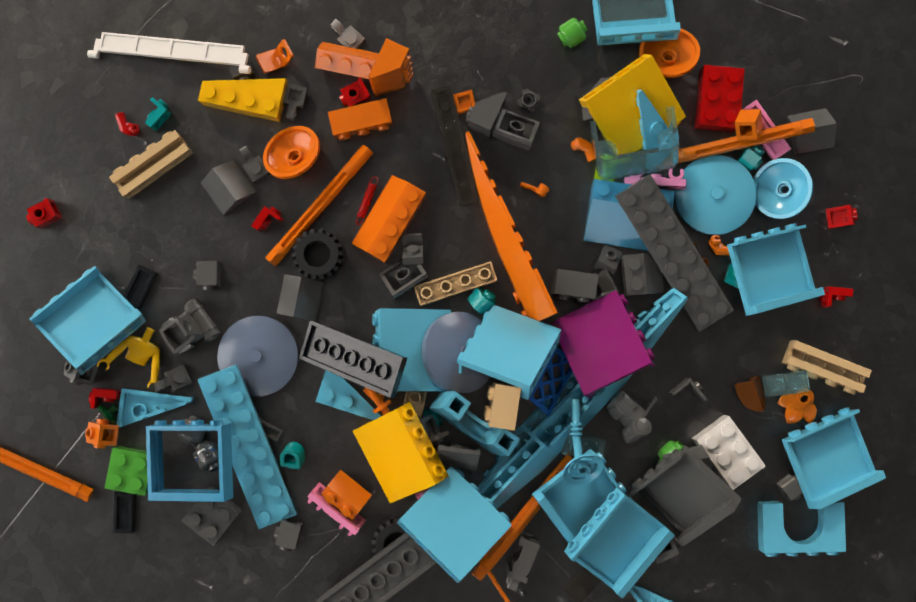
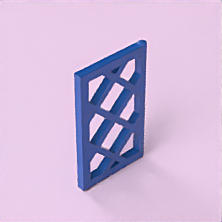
M558 347L528 399L544 412L546 416H550L573 371L570 366L565 374L564 364H569L565 353ZM555 353H557L559 361L552 363V359ZM559 366L560 376L554 378L553 367ZM548 369L549 380L543 381L542 378ZM561 380V384L557 392H555L554 382ZM550 384L551 394L544 396L543 386ZM539 388V398L535 399L533 395L536 389ZM551 398V403L547 409L545 407V400Z

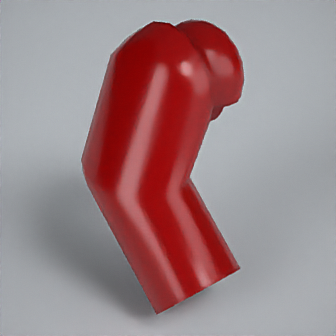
M124 112L115 114L121 133L131 137L139 134V125L127 122Z

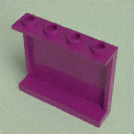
M617 290L551 322L552 326L561 329L560 345L584 396L587 398L596 395V391L649 365L651 367L655 366L652 361L655 359L651 348L646 349L644 344L646 338L642 330H637L635 326L637 319L633 312H628L626 306L629 303L625 295H620Z

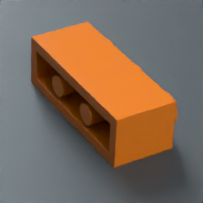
M322 42L317 48L315 68L369 79V73L379 53Z
M386 98L328 112L333 136L335 139L339 138L340 141L350 139L351 135L358 134V136L370 134L372 130L385 131L389 129V126H393Z

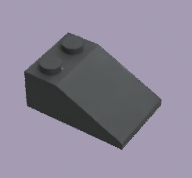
M443 441L438 445L437 454L446 471L452 466L454 469L458 468L463 474L471 475L472 471L476 472L480 448L477 445Z

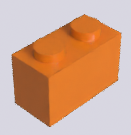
M342 470L336 474L320 494L328 503L333 504L344 516L349 517L351 520L354 519L372 496Z

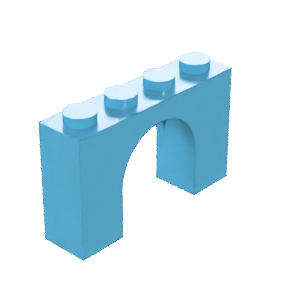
M442 391L438 394L429 409L492 455L510 456L520 440L517 436L507 429L489 427L488 423L468 410L471 402L456 391Z
M839 500L829 506L818 509L816 531L811 537L802 541L791 540L784 529L783 503L779 501H757L759 550L765 556L776 557L778 553H786L787 556H798V553L817 556L819 552H826L827 555H839V552H846L845 508L843 501Z

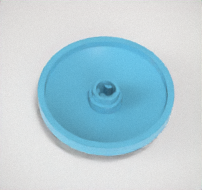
M724 155L708 156L690 163L684 169L683 179H686V190L675 189V206L682 220L695 231L707 235H722L739 228L750 217L756 203V186L750 172L737 160Z

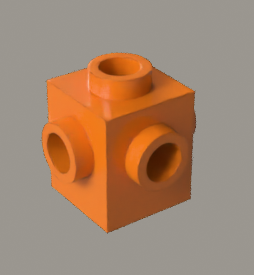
M97 419V422H88V427L85 431L86 442L94 444V448L105 449L106 446H117L119 425L111 424L107 419Z

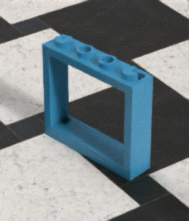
M157 420L155 424L146 426L148 501L225 502L233 498L231 423H223V420H211L210 424H204V420H192L191 424H185V420H174L172 424H167V420ZM162 431H218L220 490L164 489Z

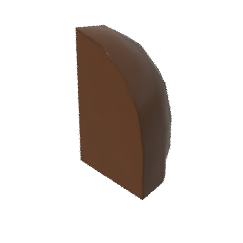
M759 376L749 378L750 381L735 384L738 397L744 406L755 412L764 411L765 394Z

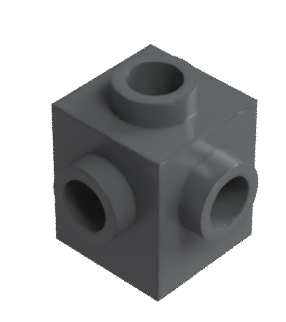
M67 361L64 366L63 375L70 378L69 382L81 385L84 383L92 385L99 367L95 364L81 375Z

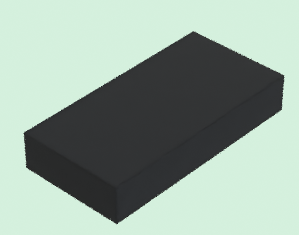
M138 265L123 297L133 307L141 310L158 273Z
M121 491L114 492L112 533L133 534L135 532L136 494Z

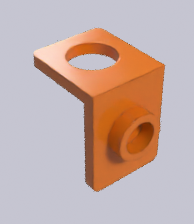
M285 39L281 40L276 49L256 55L263 73L286 67L293 58V53ZM283 47L287 52V57L284 55Z

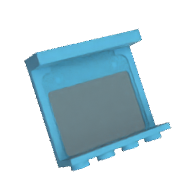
M592 0L598 46L678 39L681 28L680 22L676 23L673 0Z

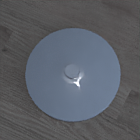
M453 312L440 316L431 323L423 338L422 361L430 379L444 391H456L458 394L470 393L481 388L490 378L488 375L465 367L462 374L458 373V356L460 352L465 351L468 339L474 337L477 325L482 324L480 319L469 313Z
M251 316L237 321L224 333L219 343L217 360L220 370L235 364L238 365L250 396H265L281 390L290 382L297 370L299 350L296 339L283 323L270 317Z

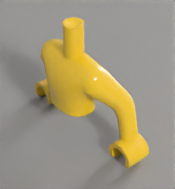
M147 327L142 338L129 335L106 358L103 357L98 361L97 367H99L101 362H106V370H108L111 362L128 347L125 358L138 365L145 366L152 357L151 379L147 385V388H149L151 383L159 381L160 349L149 342L155 330Z

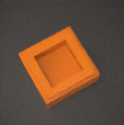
M472 90L453 94L458 115L467 113L470 106L474 107L476 104Z

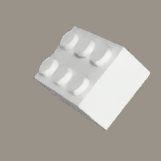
M721 416L692 437L697 446L702 445L710 457L711 466L732 490L765 467L763 461L730 416Z

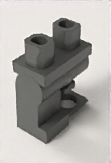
M523 531L517 540L518 545L521 546L520 551L512 555L511 564L507 563L506 588L516 592L519 591L521 583L527 584L528 574L540 549V542L537 537Z

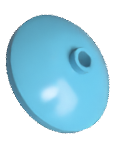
M778 158L769 161L758 170L753 179L756 186L755 205L762 213L772 218L786 219L799 214L807 207L813 194V180L805 166L793 159ZM787 186L789 190L784 194L783 188Z

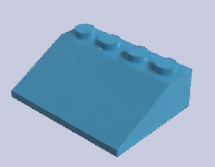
M600 179L593 180L583 241L648 251L615 198V195L632 184ZM660 189L670 207L673 208L675 191Z

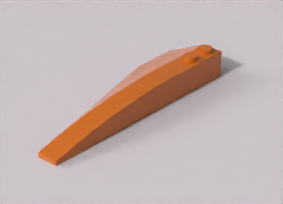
M466 132L465 138L479 200L493 242L515 290L512 293L517 304L521 303L523 311H521L522 315L541 321L558 312L537 268L532 269V257L527 250L523 251L522 248L525 246L523 239L518 231L514 232L516 225L501 195L497 196V186L493 179H489L488 168L485 162L481 161L480 152L470 132Z

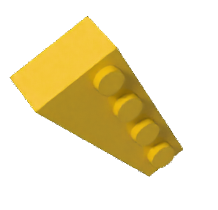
M286 78L202 81L198 101L203 106L281 122L284 109L283 100L288 81Z

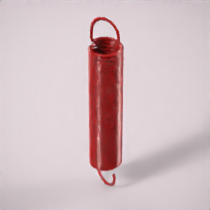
M368 184L357 219L358 217L365 219L377 185Z

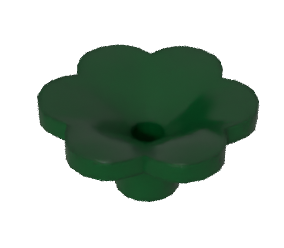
M99 404L98 410L112 424H116L114 413L118 411V407L112 404L109 408H106Z

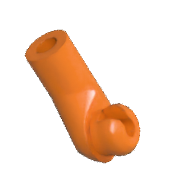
M579 137L571 142V148L574 151H584L588 162L598 159L589 141Z
M713 235L709 239V247L718 256H730L728 247L724 246L720 240L721 237Z

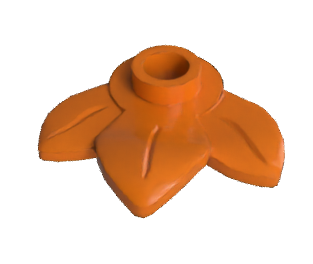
M805 387L799 388L795 392L784 393L777 402L778 405L786 408L785 420L788 424L796 423L802 418L806 422L811 423L817 414V408L813 403L814 394ZM806 395L807 399L805 401H801V397Z

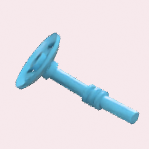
M572 399V423H570V426H572L570 431L572 432L570 435L573 439L574 459L565 466L563 476L569 484L583 485L595 480L603 471L604 464L602 459L595 454H582L580 436L583 433L580 432L582 431V428H580L582 426V423H580V399ZM574 474L585 475L579 478L573 477Z

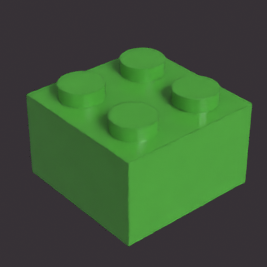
M124 446L112 448L105 489L143 496L148 495L147 451Z

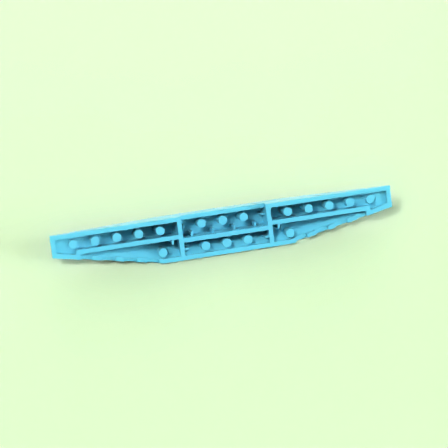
M675 288L654 302V306L647 312L644 310L637 315L639 318L635 326L637 330H642L646 341H644L646 349H652L688 300L687 296ZM572 371L550 416H546L544 412L537 408L513 433L520 439L510 456L497 455L495 457L496 462L490 470H486L483 474L485 478L477 486L480 490L479 493L484 498L488 497L495 504V509L501 506L541 473L571 442L572 399H580V423H582L580 428L583 429L626 384L632 374L596 391V395L587 398L584 396ZM551 398L545 400V407L547 409L551 403Z

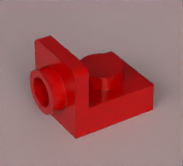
M853 205L826 209L829 229L856 225L855 220H859L857 208L853 209Z
M264 206L251 226L261 232L262 229L266 230L272 221L270 220L271 216L280 222L284 219L280 217L281 212L273 206L270 209Z
M823 287L825 295L819 296V302L821 307H831L832 296L833 300L845 301V298L853 297V289Z
M102 387L92 388L88 397L90 408H98V405L101 404V398L104 402H115V399H120L121 390Z

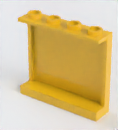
M642 55L579 99L582 107L587 108L615 155L614 158L619 159V162H626L632 158V154L636 151L643 150V137L639 119H641L640 110L636 102V91L638 89L645 93L668 128L678 126L681 120L686 117L652 55Z
M410 402L353 430L389 503L434 486L449 476Z

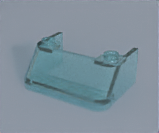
M674 106L666 107L669 129L659 133L657 138L658 148L617 155V149L613 142L609 140L598 141L595 121H589L596 169L599 177L604 180H612L674 168L679 160V135Z

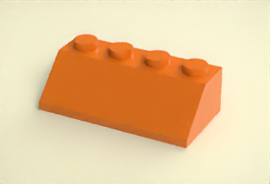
M387 38L368 76L374 96L376 97L404 88L406 83L411 82L414 75L409 48Z
M392 175L351 244L386 264L401 240L402 234L405 233L426 198V192Z

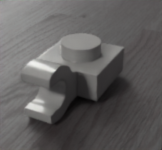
M337 19L330 24L331 28L340 35L337 41L342 46L358 49L365 41V38L351 25L346 29Z

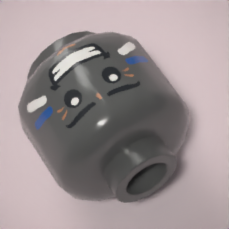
M209 440L198 444L195 447L193 458L200 470L213 472L219 469L218 445Z

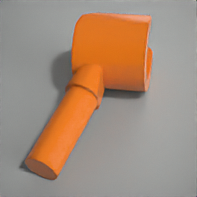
M524 182L520 184L521 187L532 190L539 197H545L549 192V188L543 183L538 188Z

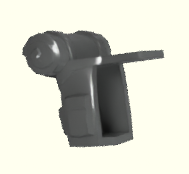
M197 298L189 300L183 307L185 312L178 317L173 316L169 318V320L162 324V328L159 330L165 343L174 354H184L192 349L198 340L204 339L206 342L215 340L220 334L217 325L212 321L204 309V305Z
M624 391L616 393L610 399L606 408L613 419H618L623 424L622 438L625 440V443H635L651 432L652 425L645 417L658 400L656 397L648 401L644 408Z

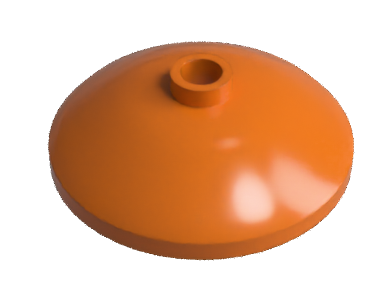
M681 29L677 40L641 42L639 57L644 54L652 55L664 77H679L687 74L697 65L700 57V46L691 33Z
M291 126L281 130L270 139L263 153L265 168L272 176L280 179H290L305 173L318 158L320 152L319 139L313 130L305 126Z

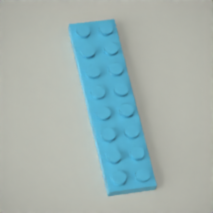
M235 364L199 378L197 381L213 419L223 420V423H231L232 466L258 529L297 515V510L238 365Z

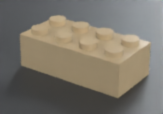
M493 382L492 386L488 385L487 398L490 400L489 406L485 405L484 419L489 427L515 431L521 388Z

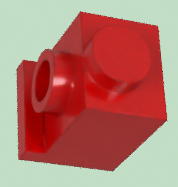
M361 78L340 89L342 95L339 98L344 107L347 105L351 107L364 104L372 100ZM356 91L357 95L351 97L350 93Z
M45 198L43 199L44 201L27 209L28 215H26V219L31 226L34 225L42 229L62 219L54 200Z

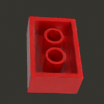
M704 65L699 70L694 129L730 133L736 131L735 120L742 107L745 68Z

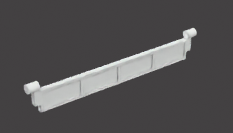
M102 32L101 39L95 40L94 49L87 52L88 58L99 59L100 52L235 65L239 66V73H251V66H247L249 55L244 53L245 46Z

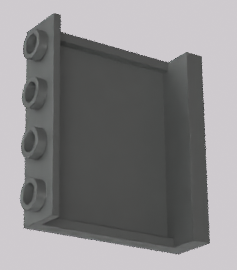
M686 445L680 450L675 449L668 456L669 459H662L656 465L655 470L649 469L643 476V479L639 477L632 484L633 490L629 494L632 497L639 492L681 532L677 540L681 546H685L735 512L742 499Z

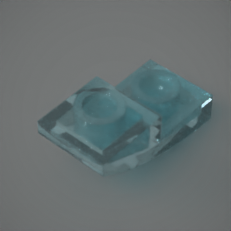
M807 371L788 372L762 377L765 397L810 391Z

